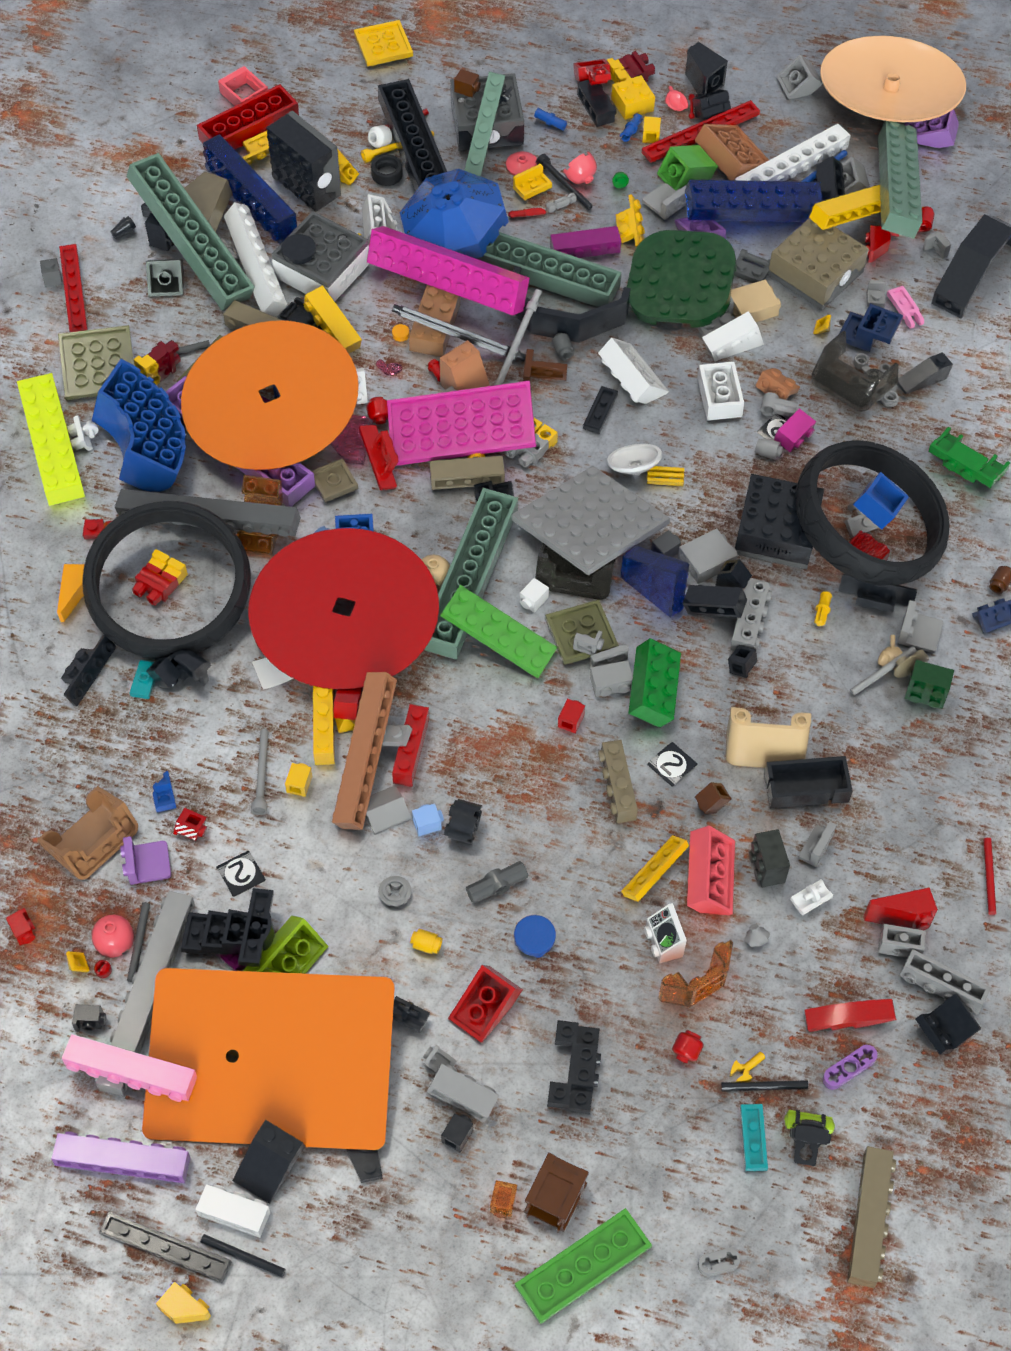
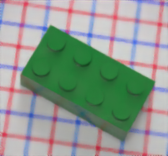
M651 638L636 647L628 714L659 728L674 720L681 652Z

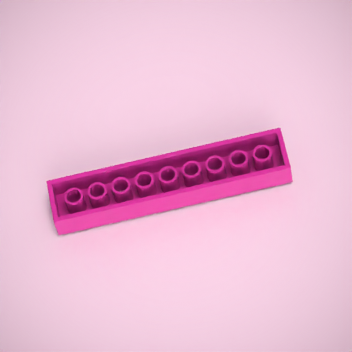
M385 226L372 229L367 263L510 315H516L524 311L529 277Z

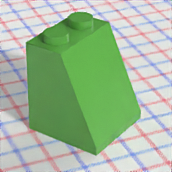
M700 145L672 146L667 152L657 174L664 183H667L674 190H678L685 185L689 187L690 183L695 184L697 182L702 184L711 180L718 166Z

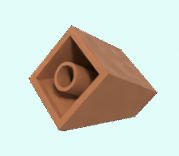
M468 340L440 357V385L445 390L451 386L456 391L490 386L480 352Z

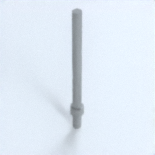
M535 289L531 301L527 303V310L495 385H502L531 316L538 307L537 302L542 293L539 289Z

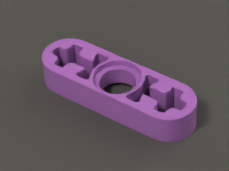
M871 1045L861 1046L828 1068L823 1076V1084L828 1089H838L875 1063L877 1059L876 1049ZM864 1053H865V1054H869V1053H870V1054H871L870 1060H869V1058H865V1059H863V1060L861 1061V1064H860L859 1060L863 1057V1054H864ZM851 1062L856 1066V1070L848 1072L845 1070L844 1064ZM839 1071H840V1072H841V1075L838 1076L836 1082H835L834 1080L830 1082V1081H829L830 1075H831L832 1077H834V1076H836V1075L839 1073Z

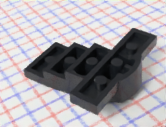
M253 888L248 912L231 909L228 910V913L211 910L208 911V914L189 912L181 944V952L216 955L239 954L238 965L260 968L262 953L264 950H268L275 937V929L270 914L274 890Z

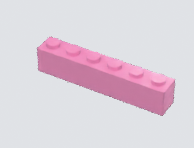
M71 1035L62 1056L66 1068L71 1071L78 1072L82 1070L91 1077H106L108 1081L115 1084L123 1082L136 1090H140V1088L147 1089L153 1095H168L170 1099L177 1102L189 1100L197 1079L194 1069L76 1035Z

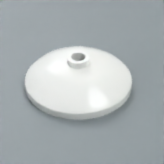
M633 444L613 451L608 456L607 462L608 466L616 472L638 475L656 466L662 458V451L659 447L651 444Z

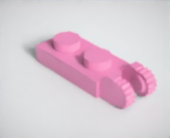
M904 286L887 291L886 295L898 313L903 315L908 328L915 327L911 316H914L919 326L924 324V318L919 311L920 309Z

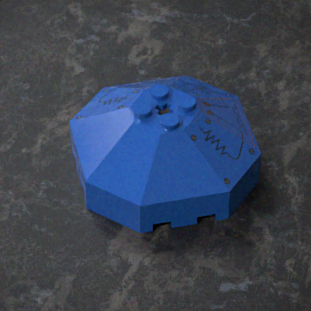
M461 169L426 178L399 212L405 234L475 259L484 256L487 252L486 247L488 244H493L499 236L500 228L506 226L509 222L498 183ZM446 195L451 196L450 200L446 199Z

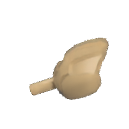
M890 635V647L885 648L880 653L877 661L879 666L883 667L903 653L899 647H895V635Z

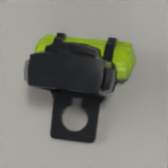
M788 1110L784 1120L786 1128L790 1129V1137L796 1143L794 1163L815 1166L819 1146L827 1145L831 1141V1134L835 1128L834 1120L825 1114L817 1115L800 1112V1110ZM805 1144H810L809 1148L812 1150V1157L809 1160H803L800 1157V1150Z

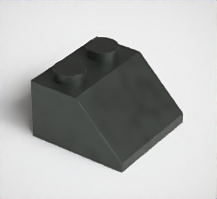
M183 259L146 261L148 297L183 295Z

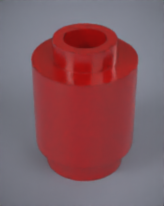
M922 207V224L919 228L921 232H927L932 229L935 213L931 207Z

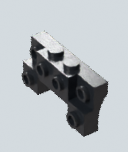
M557 1021L555 1045L572 1047L568 1082L550 1081L547 1107L567 1109L580 1114L590 1115L593 1087H598L599 1074H595L596 1066L600 1067L601 1053H597L600 1028L579 1026L578 1022Z

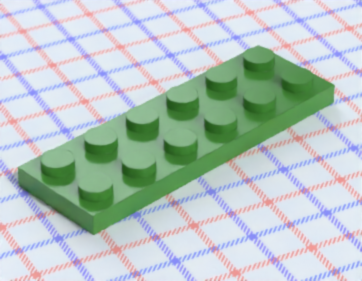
M462 585L459 586L440 615L536 678H539L557 649L555 645Z
M625 1208L516 1282L515 1287L538 1322L542 1324L652 1248V1244Z

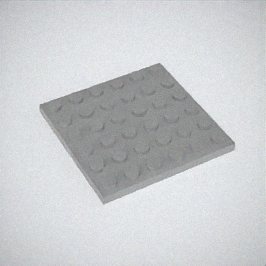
M591 466L512 514V521L587 575L595 572L670 524V518L594 466Z

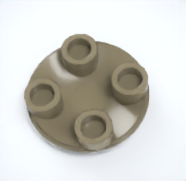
M918 650L908 658L906 656L899 658L896 661L897 666L894 670V676L897 678L910 676L915 661L928 662L929 656L924 650Z

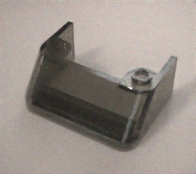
M843 330L824 347L812 372V382L854 410L863 412L868 410L898 384L899 364L894 363L885 372L879 369H869L862 374L838 359L846 352V332Z

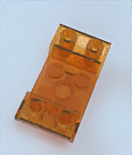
M244 475L242 494H245L244 502L282 506L281 480ZM237 531V536L243 544L245 551L273 554L278 538L277 534L266 535L258 532L247 533L245 531Z
M732 940L726 943L720 942L714 947L710 969L701 978L699 976L693 978L689 985L680 972L674 975L672 973L666 975L662 979L658 999L661 1002L690 1008L724 987L731 959Z

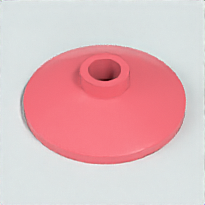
M515 152L507 158L506 168L512 175H517L536 166L537 157L529 152Z

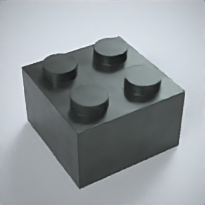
M779 829L756 833L753 842H751V851H749L750 862L754 863L756 868L754 869L756 880L760 881L762 888L785 883L790 863Z

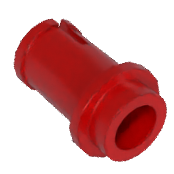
M433 359L428 363V370L440 382V361Z

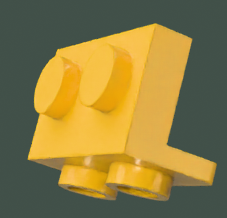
M541 164L513 177V189L524 201L552 188V182L543 173V166Z

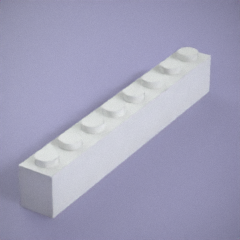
M234 202L224 215V219L245 273L255 287L253 293L260 311L277 317L287 306L284 294L249 207L245 204Z

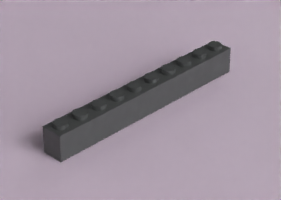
M126 489L120 490L114 507L118 515H121L134 507L158 501L186 502L216 514L233 531L258 532L266 535L277 534L284 537L296 536L301 519L297 507ZM160 522V523H174V524H176V525H182V524H184V525H191V524L181 523V522Z

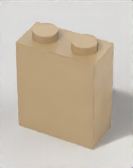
M766 279L731 290L730 296L734 301L733 315L735 319L748 311L755 322L778 316L781 302L779 298H776L772 286H769Z

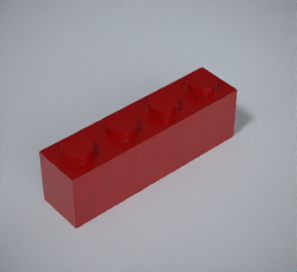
M409 705L404 725H409L412 728V732L407 745L399 746L392 771L393 784L413 787L429 723V707Z

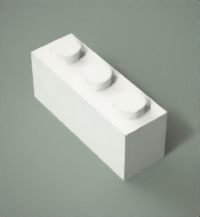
M214 1184L213 1187L205 1186L196 1207L198 1216L247 1234L261 1237L270 1215L269 1206H267L266 1202L259 1199L254 1201L246 1199V1196L239 1192H234L233 1194L226 1192V1189L220 1185Z

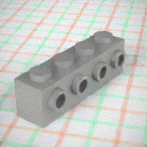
M749 579L744 591L747 602L741 618H737L730 650L735 651L739 645L758 649L760 637H757L758 632L762 633L764 622L761 619L766 617L768 606H765L766 601L770 602L772 591L769 590V582Z
M912 949L900 974L908 983L917 984L923 987L926 992L935 993L943 997L945 1001L952 995L957 994L970 1013L977 1015L991 989Z

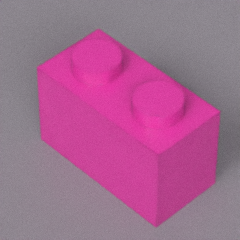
M799 408L778 429L774 440L781 442V446L791 453L795 448H800L806 437H811L815 431L816 421Z

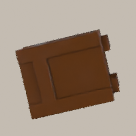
M548 1152L525 1199V1203H527L524 1213L527 1214L526 1218L533 1216L555 1227L557 1233L559 1231L565 1232L587 1187L586 1179L589 1172Z

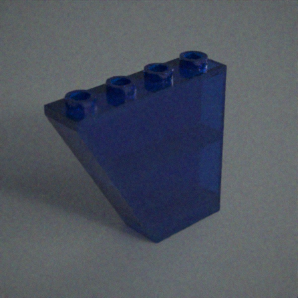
M635 545L622 558L621 578L671 618L675 613H680L684 608L683 601L686 597L685 591L690 564Z

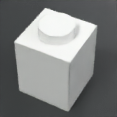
M535 578L520 592L521 605L534 613L549 598V587Z

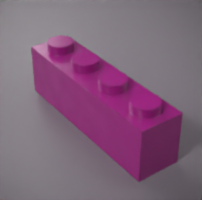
M617 226L551 234L550 249L577 258L615 254L621 251V238Z

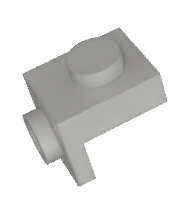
M936 232L925 238L923 250L927 251L933 248L943 259L948 257L951 244L940 232Z
M438 1045L434 1049L430 1046L423 1055V1058L426 1059L423 1064L435 1073H437L441 1064L454 1066L457 1060L440 1049Z

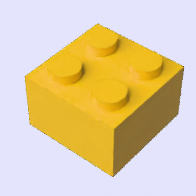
M642 75L612 84L611 100L624 120L633 118L636 113L643 115L654 111L655 95Z

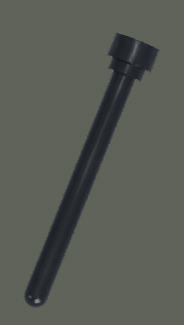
M541 154L537 158L536 164H541L543 169H547L570 193H574L577 197L576 199L587 209H592V204L551 165L550 158L546 154Z

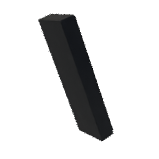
M601 386L583 424L584 430L600 434L618 396L617 390Z

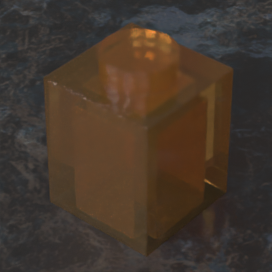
M495 1181L490 1204V1212L494 1213V1216L499 1218L512 1217L517 1195V1184Z

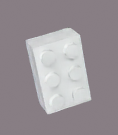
M735 362L699 365L697 379L706 419L717 420L742 417L744 400Z

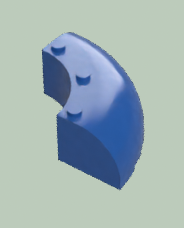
M120 359L98 391L92 422L109 432L121 449L123 464L119 480L145 491L159 492L167 490L174 484L181 470L185 455L186 435L180 420L181 416L162 387L159 388L153 383L154 380L150 376L147 378L144 374L140 373L141 370Z

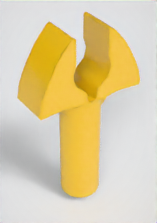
M757 1053L745 1064H740L736 1060L731 1068L730 1077L737 1071H743V1075L736 1082H750L752 1076L749 1074V1071L765 1059L764 1053Z

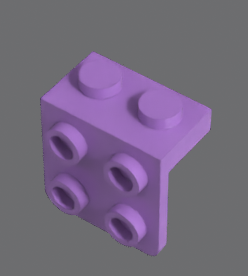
M131 836L123 838L124 845L120 846V850L126 864H122L123 875L128 876L130 885L171 877L166 841L134 845Z

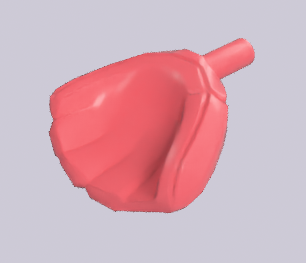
M669 86V92L665 98V103L674 111L687 109L689 104L686 97L681 92L674 90L672 86Z

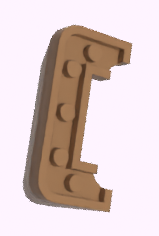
M99 786L87 795L86 805L89 811L64 834L60 836L57 832L50 830L37 839L41 847L80 880L90 877L120 849V846L124 845V837H133L138 831V823L124 801Z

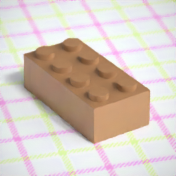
M426 285L418 312L454 325L461 305L460 296ZM414 321L409 335V351L442 357L445 354L451 335Z

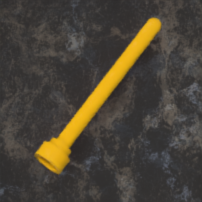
M396 143L374 150L366 148L361 150V157L365 163H368L375 156L398 148Z

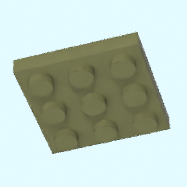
M599 599L545 615V620L564 665L584 660L591 656L573 649L576 633L586 634L595 639L598 631H602L604 644L601 650H597V653L619 646Z

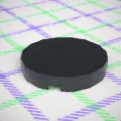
M291 235L281 245L282 256L286 261H292L293 264L307 263L316 254L315 242L307 235Z

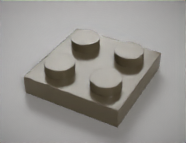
M343 459L311 471L314 473L315 486L325 503L358 489V484Z

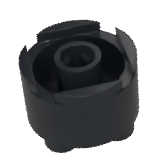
M462 799L455 800L449 810L448 816H451L449 824H446L444 835L450 839L472 845L475 837H472L473 832L475 833L478 830L483 805Z

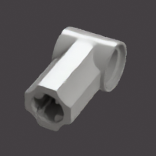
M768 392L763 396L760 412L765 416L779 414L791 417L796 412L798 402L781 399L777 394Z

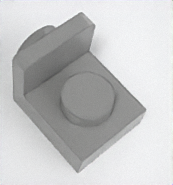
M869 281L867 307L870 304L882 308L885 307L886 281Z
M598 631L595 639L586 634L576 633L573 649L589 655L596 654L597 650H601L604 644L602 631Z

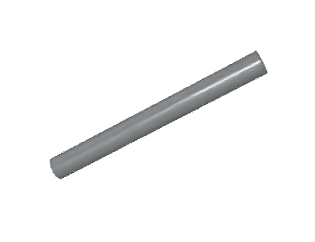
M910 647L851 688V693L855 696L894 669L899 658L903 656L908 658L917 652L915 647Z

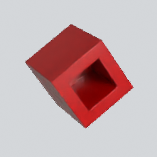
M567 698L558 717V727L576 734L585 716L586 705L577 700Z

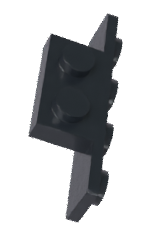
M844 573L842 574L839 591L857 595L856 604L865 608H876L883 612H893L895 603L908 606L910 600L915 601L917 589L900 585L881 586L869 584Z
M102 635L94 649L81 648L75 654L74 659L61 677L65 683L70 684L64 696L73 706L80 704L116 649V645L105 635Z

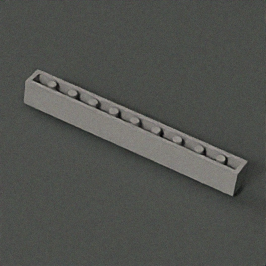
M168 891L167 896L163 897L161 902L162 910L160 915H157L154 920L153 934H149L146 943L148 947L146 952L142 953L140 957L139 971L134 973L132 979L133 987L126 994L125 1008L118 1015L119 1024L117 1029L113 1030L111 1034V1046L138 1054L141 1053L152 1023L156 975L161 969L172 968L183 939L188 913L192 912L195 906L192 896ZM102 1076L95 1078L100 1091L122 1097L125 1096L128 1088L126 1083L120 1082L115 1084Z

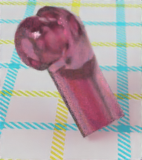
M382 359L376 362V366L387 376L395 375L402 371V366L399 363L386 364Z

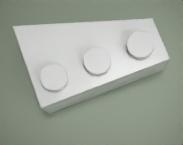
M370 194L367 195L362 207L364 238L369 240V244L371 231L374 228L385 226L399 231L397 228L398 223L396 220H393L392 212L384 197Z
M749 311L702 337L705 347L714 361L764 345L759 327Z

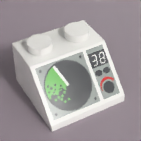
M671 903L647 918V923L644 927L647 939L650 938L652 942V954L658 958L659 964L683 957L687 941L674 905Z

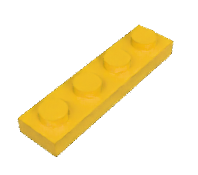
M672 835L622 889L621 892L624 897L639 902L689 847L687 840Z

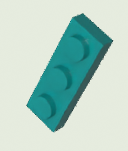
M741 1104L740 1115L745 1171H767L768 1161L763 1104Z

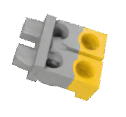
M534 418V424L536 425V447L505 451L506 456L511 459L517 454L521 456L519 463L525 468L531 463L536 465L551 446L554 447L558 442V432L546 424L543 425L536 418Z

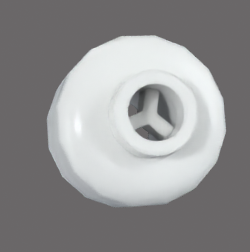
M374 126L369 130L368 140L373 147L380 148L391 144L392 132L388 126Z

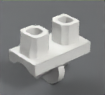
M77 415L73 417L74 423L67 426L68 432L72 437L78 435V437L70 440L71 445L76 451L82 448L90 451L93 449L90 438H94L95 434L98 433V426L90 421L82 422Z
M821 879L793 895L790 900L799 913L804 915L833 898V894L826 888Z

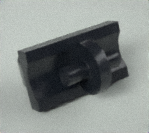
M396 996L394 999L393 1020L420 1033L430 1016V1012Z

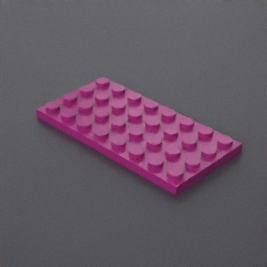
M530 381L387 400L389 436L392 438L393 447L399 461L396 466L465 457L475 453L487 454L536 447Z

